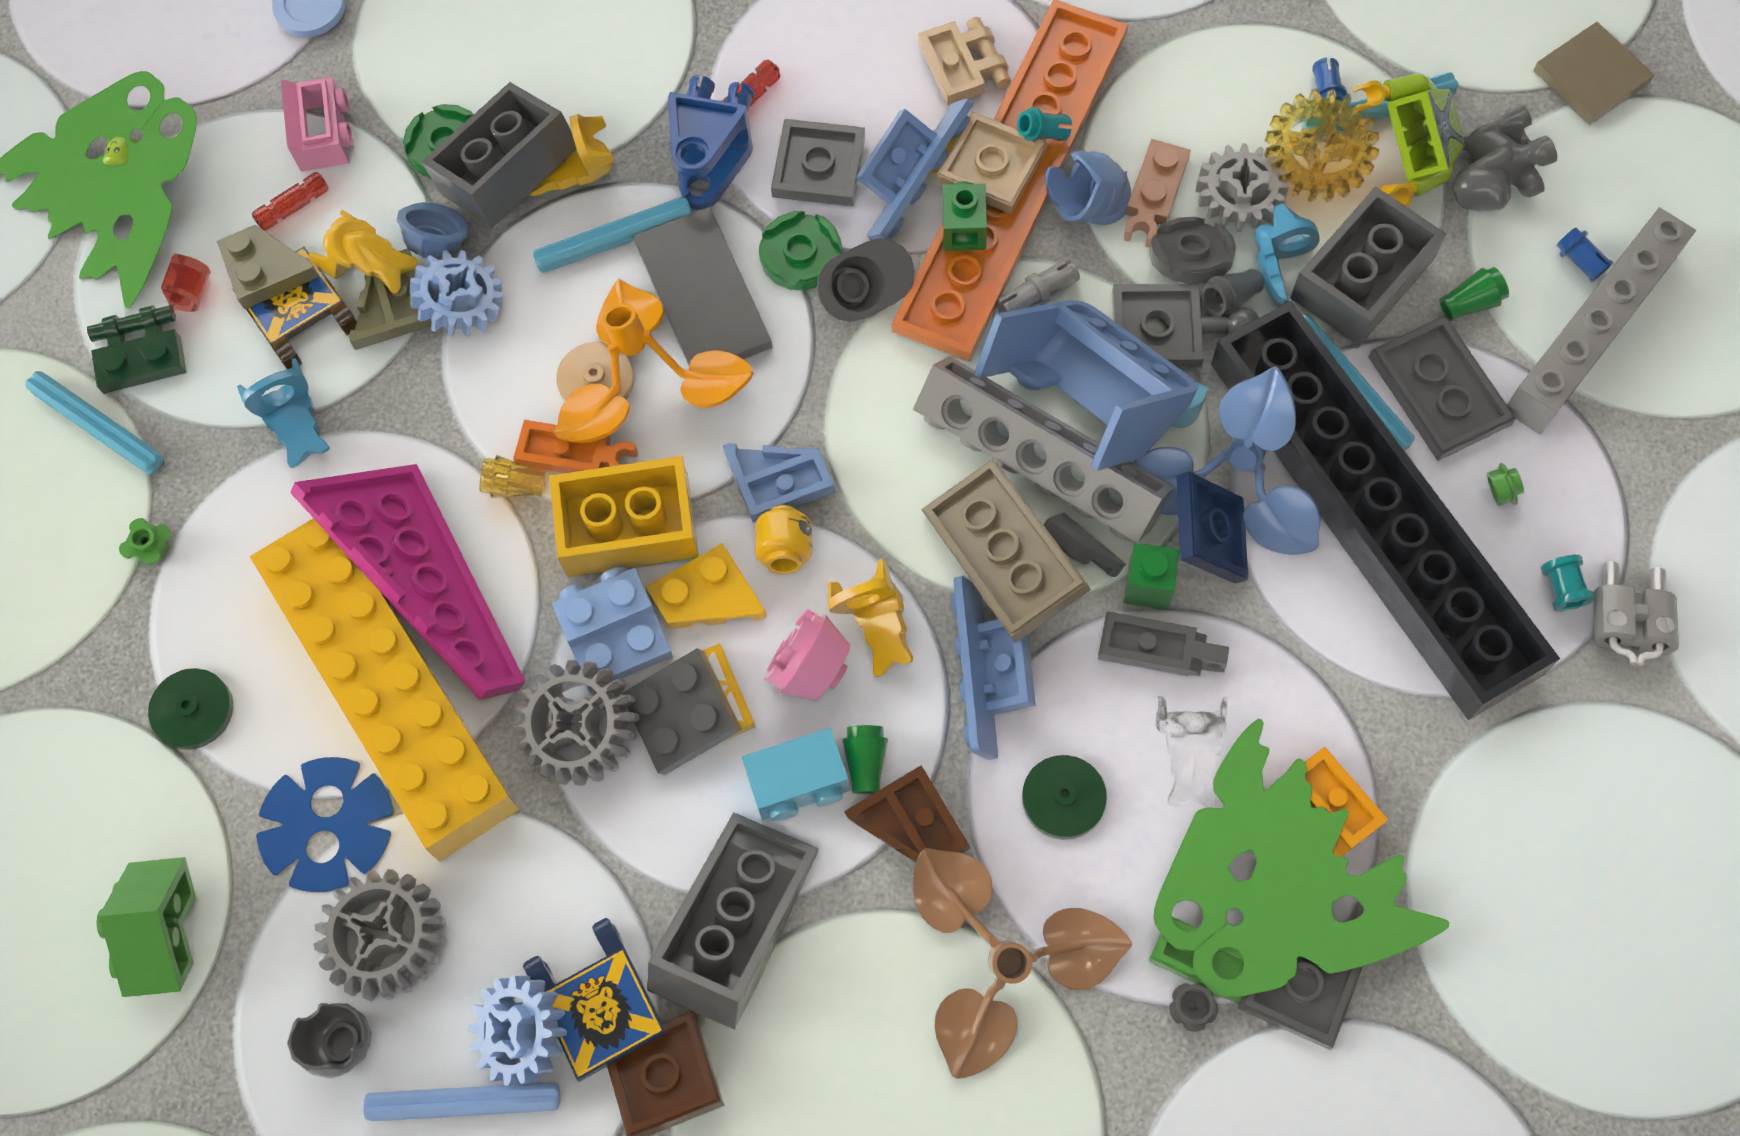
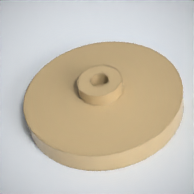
M603 342L585 343L571 350L562 359L557 370L556 382L564 402L575 390L589 384H603L609 390L611 389L613 381L611 356L607 349L608 345ZM620 353L621 391L617 396L627 400L634 386V372L628 357Z

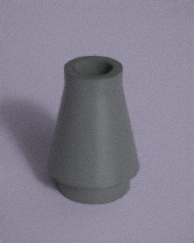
M1255 269L1211 277L1201 290L1202 304L1209 314L1228 317L1229 314L1235 312L1255 294L1263 290V277Z

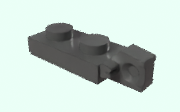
M1106 612L1098 659L1184 676H1200L1201 670L1224 673L1228 661L1229 647L1206 643L1207 635L1197 632L1196 627Z

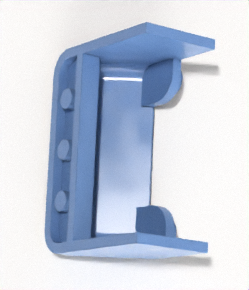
M1066 300L997 313L974 372L978 378L1009 372L1017 378L1021 386L1030 390H1039L1056 385L1104 422L1107 428L1091 463V467L1096 471L1144 457L1191 405L1198 389L1196 381L1100 310L1078 300Z

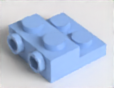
M623 566L611 568L601 575L600 579L602 582L585 588L582 584L566 587L559 593L560 599L551 603L575 660L579 662L581 667L586 661H591L597 664L598 671L603 667L613 670L612 681L622 679L673 657L636 568L628 571ZM586 685L589 692L594 691L591 687Z

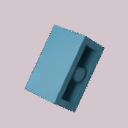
M831 727L742 756L762 820L770 817L774 822L786 820L798 814V808L815 802L818 807L831 805L843 798L842 793L850 791L848 776Z

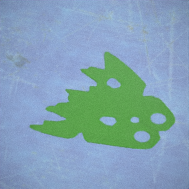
M147 71L135 72L120 79L60 115L55 125V138L49 137L44 132L33 133L0 158V175L4 174L6 182H10L23 174L38 173V176L31 182L25 192L12 203V207L15 210L28 208L32 212L48 209L47 219L51 223L48 233L49 240L78 223H83L85 234L96 230L98 239L80 270L79 279L87 277L99 279L116 266L126 309L132 307L146 283L171 217L173 205L167 198L162 188V183L176 179L179 173L186 167L197 126L195 110L179 97L164 100L165 88L163 83ZM144 86L150 93V100L145 108L134 111L128 106V95L133 88ZM169 114H178L183 121L181 132L174 138H165L160 132V124L163 118ZM135 129H140L143 132L142 139L137 143L132 142L130 139L131 133ZM99 136L104 137L109 143L115 137H123L127 147V162L123 165H106L103 161L105 154L96 159H89L86 157V153L91 143ZM130 215L133 218L130 234L125 240L120 241L114 235L113 227L120 216Z
M1260 718L1252 722L1242 732L1222 761L1213 779V790L1223 803V808L1206 807L1195 813L1162 885L1154 908V924L1170 945L1178 950L1194 951L1193 971L1207 989L1214 995L1228 998L1271 991L1286 985L1288 980L1295 976L1297 958L1300 956L1315 963L1325 972L1332 974L1384 960L1421 945L1449 928L1450 922L1447 919L1395 905L1394 900L1407 881L1406 874L1402 870L1404 856H1393L1358 876L1346 873L1349 859L1333 854V849L1338 841L1349 811L1342 809L1329 813L1323 807H1311L1312 786L1305 778L1307 767L1302 759H1296L1284 775L1277 779L1268 789L1264 790L1262 770L1270 749L1259 743L1264 725ZM1250 850L1256 858L1253 874L1249 880L1237 881L1228 867L1236 856ZM1345 895L1355 897L1364 908L1363 914L1347 922L1335 920L1332 910L1333 902ZM1181 901H1193L1200 906L1203 912L1201 925L1193 931L1181 930L1173 922V908ZM1232 908L1240 910L1243 914V921L1237 926L1229 924L1226 920V913ZM1222 948L1235 949L1243 958V971L1234 979L1220 977L1213 968V956Z

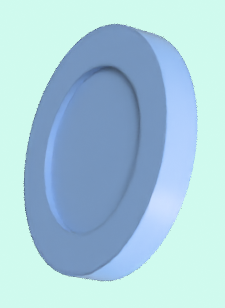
M273 0L272 10L278 24L287 33L298 37H314L328 32L338 24L345 11V0Z

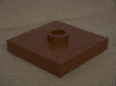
M694 1011L662 1022L667 1032L665 1035L607 1066L626 1136H650L725 1106Z

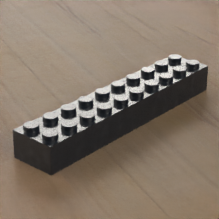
M1292 301L1218 340L1211 366L1229 390L1238 383L1258 376L1272 367H1278L1283 374L1293 396L1296 426L1288 443L1282 448L1275 450L1274 453L1298 486L1313 498L1321 518L1468 721L1543 677L1560 660L1558 654Z

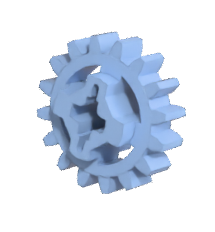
M444 250L442 260L438 261L435 257L429 255L427 256L426 267L416 266L415 278L410 280L411 308L418 309V320L420 322L428 319L432 320V331L435 332L443 326L447 328L448 337H453L456 329H462L463 334L466 337H470L472 327L475 326L484 332L487 328L488 320L496 322L498 311L502 308L504 296L501 293L502 279L494 278L495 268L493 265L485 268L481 267L482 257L477 256L470 261L466 259V252L461 250L458 258H452L450 253Z
M511 976L510 978L495 980V988H488L482 991V996L486 1003L473 1006L472 1010L479 1016L478 1023L469 1025V1031L477 1033L478 1040L470 1048L471 1051H481L483 1056L480 1058L477 1066L479 1069L491 1068L489 1077L491 1081L504 1080L505 1086L540 1081V1073H549L554 1069L549 1058L562 1056L563 1050L556 1044L557 1037L566 1036L567 1030L558 1027L557 1020L565 1015L564 1009L553 1008L552 1004L557 998V993L555 991L543 992L545 981L530 980V976ZM519 998L524 1002L516 1003L514 999ZM519 1058L521 1062L517 1063L512 1059Z

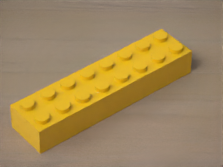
M314 518L249 556L425 849L440 862L519 811V808L388 599Z

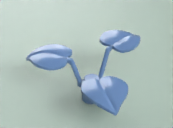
M1272 367L1258 376L1238 383L1225 394L1219 406V417L1225 431L1234 439L1229 448L1223 449L1220 455L1201 470L1193 472L1194 463L1191 455L1186 450L1171 446L1152 449L1141 459L1132 462L1174 487L1160 513L1164 515H1178L1177 475L1190 471L1204 478L1220 464L1228 460L1237 470L1254 471L1256 495L1260 501L1249 504L1243 514L1245 527L1250 536L1261 546L1282 554L1309 553L1316 550L1319 546L1321 519L1319 509L1313 498L1301 488L1290 485L1277 486L1268 495L1264 490V471L1266 466L1262 461L1267 451H1275L1286 445L1291 439L1296 426L1293 396L1286 379L1278 367Z

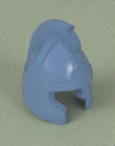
M1073 151L1070 156H1073V160L1076 163L1072 168L1069 179L1064 176L1063 168H1047V193L1050 201L1058 207L1061 218L1067 221H1089L1093 224L1108 225L1119 221L1126 215L1127 205L1131 197L1127 171L1124 172L1119 164L1108 155L1095 151Z

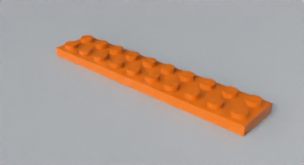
M1059 0L1052 1L993 120L1017 129V119L1020 113L1028 108L1036 107L1043 113L1067 114L1071 118L1072 125L1059 124L1058 127L1072 129L1071 134L1065 141L1040 138L1047 141V150L1012 214L986 204V250L943 251L942 222L913 280V285L906 294L892 322L893 333L966 361H971L997 307V299L1002 296L1049 198L1046 189L1047 168L1064 167L1127 35L1128 24Z

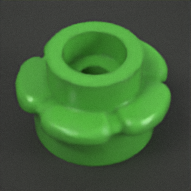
M1500 463L1498 469L1486 473L1490 490L1498 506L1509 502L1516 505L1518 504L1517 495L1524 493L1521 477L1516 468L1508 470L1505 464Z

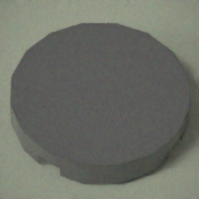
M1199 217L1176 218L1163 223L1158 228L1156 236L1152 237L1150 244L1152 265L1162 275L1173 281L1187 284L1207 283L1211 277L1225 275L1231 269L1236 251L1233 236L1224 226L1216 222L1213 227L1209 224H1204L1205 219Z

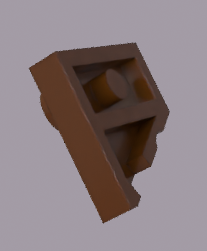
M922 765L844 811L851 822L915 863L920 852L925 848L960 853L971 848Z

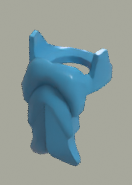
M1284 203L1273 207L1274 226L1263 224L1257 227L1254 232V238L1259 249L1256 258L1259 263L1260 273L1268 294L1278 307L1289 302L1278 259L1306 254L1313 251L1320 241V235L1315 223L1298 216Z
M296 358L292 359V368L269 375L257 381L248 389L241 384L237 386L244 406L252 414L261 417L271 432H275L280 444L286 446L287 463L290 468L299 466L311 454H323L329 451V445L317 434L319 426L312 416L315 410L312 399L308 395L309 386ZM277 385H284L279 390L272 391L268 394L263 395L267 390H269L272 387H275Z

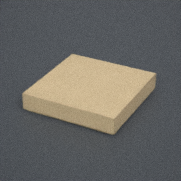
M972 111L969 116L970 121L956 139L938 171L936 183L942 186L943 184H955L961 181H968L973 184L985 183L986 204L1012 214L1047 150V141L1040 138L1034 142L1027 141L1018 133L1017 129Z

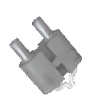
M1617 562L1604 563L1602 566L1603 585L1594 590L1596 598L1594 600V642L1600 647L1613 649L1618 654L1627 656L1631 665L1643 666L1645 659L1657 658L1660 655L1670 654L1678 650L1677 597L1675 594L1667 591L1666 570L1660 567L1650 569L1649 588H1646L1643 594L1635 593L1633 586L1620 585L1619 564ZM1636 646L1637 652L1642 654L1636 658L1635 654L1628 650L1627 647Z

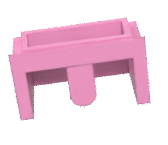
M333 77L299 83L281 79L287 147L300 171L304 172L348 164L347 147L353 146V137L349 123L344 120V113L350 111L345 89H338ZM324 107L327 134L309 137L306 110Z

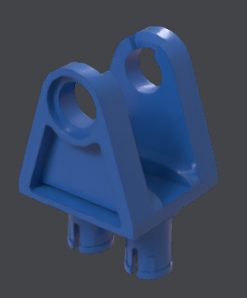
M694 75L690 78L686 95L669 93L668 112L671 155L675 169L678 172L681 197H686L692 209L701 210L715 205L752 154L753 144L748 111L755 92L746 83H742L740 94L737 93L739 82L731 83L726 102L711 99L715 84L708 77L703 76L700 87L697 86L700 79L699 75ZM694 181H707L711 184V187L707 192L703 193V196H694L688 190Z

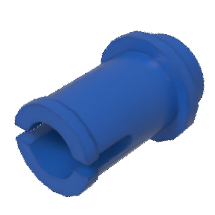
M1327 57L1319 59L1312 66L1317 88L1314 100L1322 111L1344 105L1348 96L1346 87L1341 83L1339 63L1335 58H1330V70L1328 69Z
M1575 227L1556 246L1561 250L1559 253L1561 257L1567 256L1593 282L1614 262L1611 259L1609 260L1587 238L1589 233L1586 230L1581 232Z

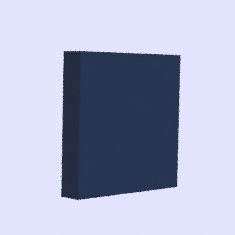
M1190 471L1177 475L1180 560L1235 584L1248 580L1246 529L1243 519L1244 498Z

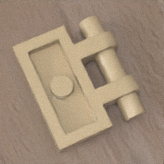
M980 17L969 19L966 23L969 31L963 33L960 32L955 21L918 33V45L947 106L962 99H969L985 93L984 78L993 80L996 88L1000 90L1011 84V79L1007 73L1009 69L1004 56L997 53L993 45L995 38L988 26H984ZM970 51L979 52L982 59L974 61Z

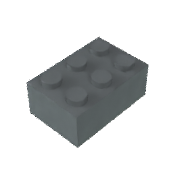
M509 82L421 163L443 197L493 228L577 148L572 131L561 111Z
M1375 186L1299 272L1290 299L1360 347L1434 261L1446 233Z

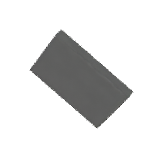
M1445 315L1371 350L1368 356L1437 461L1512 426L1516 420L1512 411Z

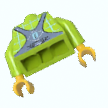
M1419 73L1385 80L1383 85L1378 81L1372 80L1354 87L1352 92L1362 90L1367 96L1366 103L1355 107L1359 111L1382 104L1384 98L1389 101L1387 106L1408 183L1385 184L1380 190L1386 194L1393 193L1395 200L1408 207L1411 204L1413 194L1418 197L1451 178L1454 162L1464 147V139L1449 88L1437 89L1436 85L1428 77Z

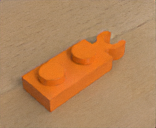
M524 420L513 459L516 466L557 473H570L623 465L618 463L619 460L624 456L637 457L638 450L636 445L627 441L618 442L610 446L611 440L609 436L586 443L561 440L553 433L557 425Z

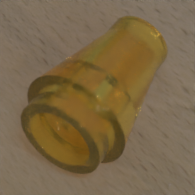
M496 455L495 459L485 457L481 469L479 491L490 493V498L515 496L542 497L546 471L531 468Z

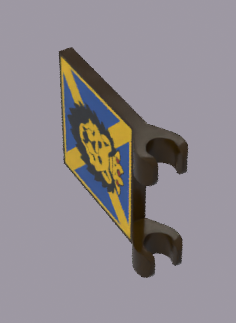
M305 246L295 251L310 261V253ZM315 264L313 266L318 272V278L246 309L286 369L292 368V359L296 358L299 366L302 364L301 359L288 340L332 314L345 335H350V331L356 328L357 320L352 311L342 300L322 270Z

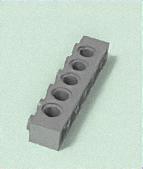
M1660 207L1656 210L1511 397L1507 406L1518 421L1539 435L1542 434L1677 259L1697 231L1696 229Z
M951 356L933 364L913 407L914 411L924 416L926 423L937 429L948 430L960 437L961 443L967 448L974 451H983L997 459L998 465L1004 470L1011 473H1020L1034 481V485L1038 490L1048 495L1059 496L1072 504L1071 507L1078 514L1087 518H1096L1109 526L1110 531L1120 539L1126 541L1133 540L1139 543L1152 530L1174 489L1172 485L1131 461L1096 471L1091 467V463L1100 443L989 378H978L974 374L975 370ZM961 399L970 405L971 416L963 412L960 404ZM997 421L1005 424L1009 431V438L999 433ZM1034 443L1044 448L1047 455L1046 460L1036 455ZM1071 465L1082 470L1085 482L1074 478L1071 472ZM1109 488L1117 490L1122 495L1123 504L1115 503L1110 498Z

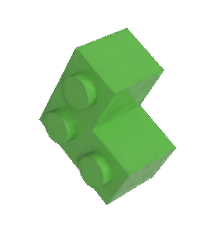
M185 857L128 863L120 879L114 884L112 893L103 909H100L97 914V932L102 939L105 938L110 954L109 972L112 978L117 979L122 997L180 992L194 964L183 922L196 898Z

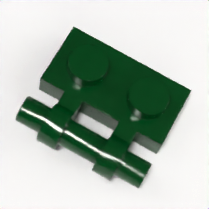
M152 305L140 308L137 314L122 318L112 315L102 318V323L87 326V334L91 342L107 339L108 346L91 350L96 387L103 394L187 373L181 336L175 329L162 331V324L176 321V314L172 305L157 309ZM145 330V337L125 341L124 334Z

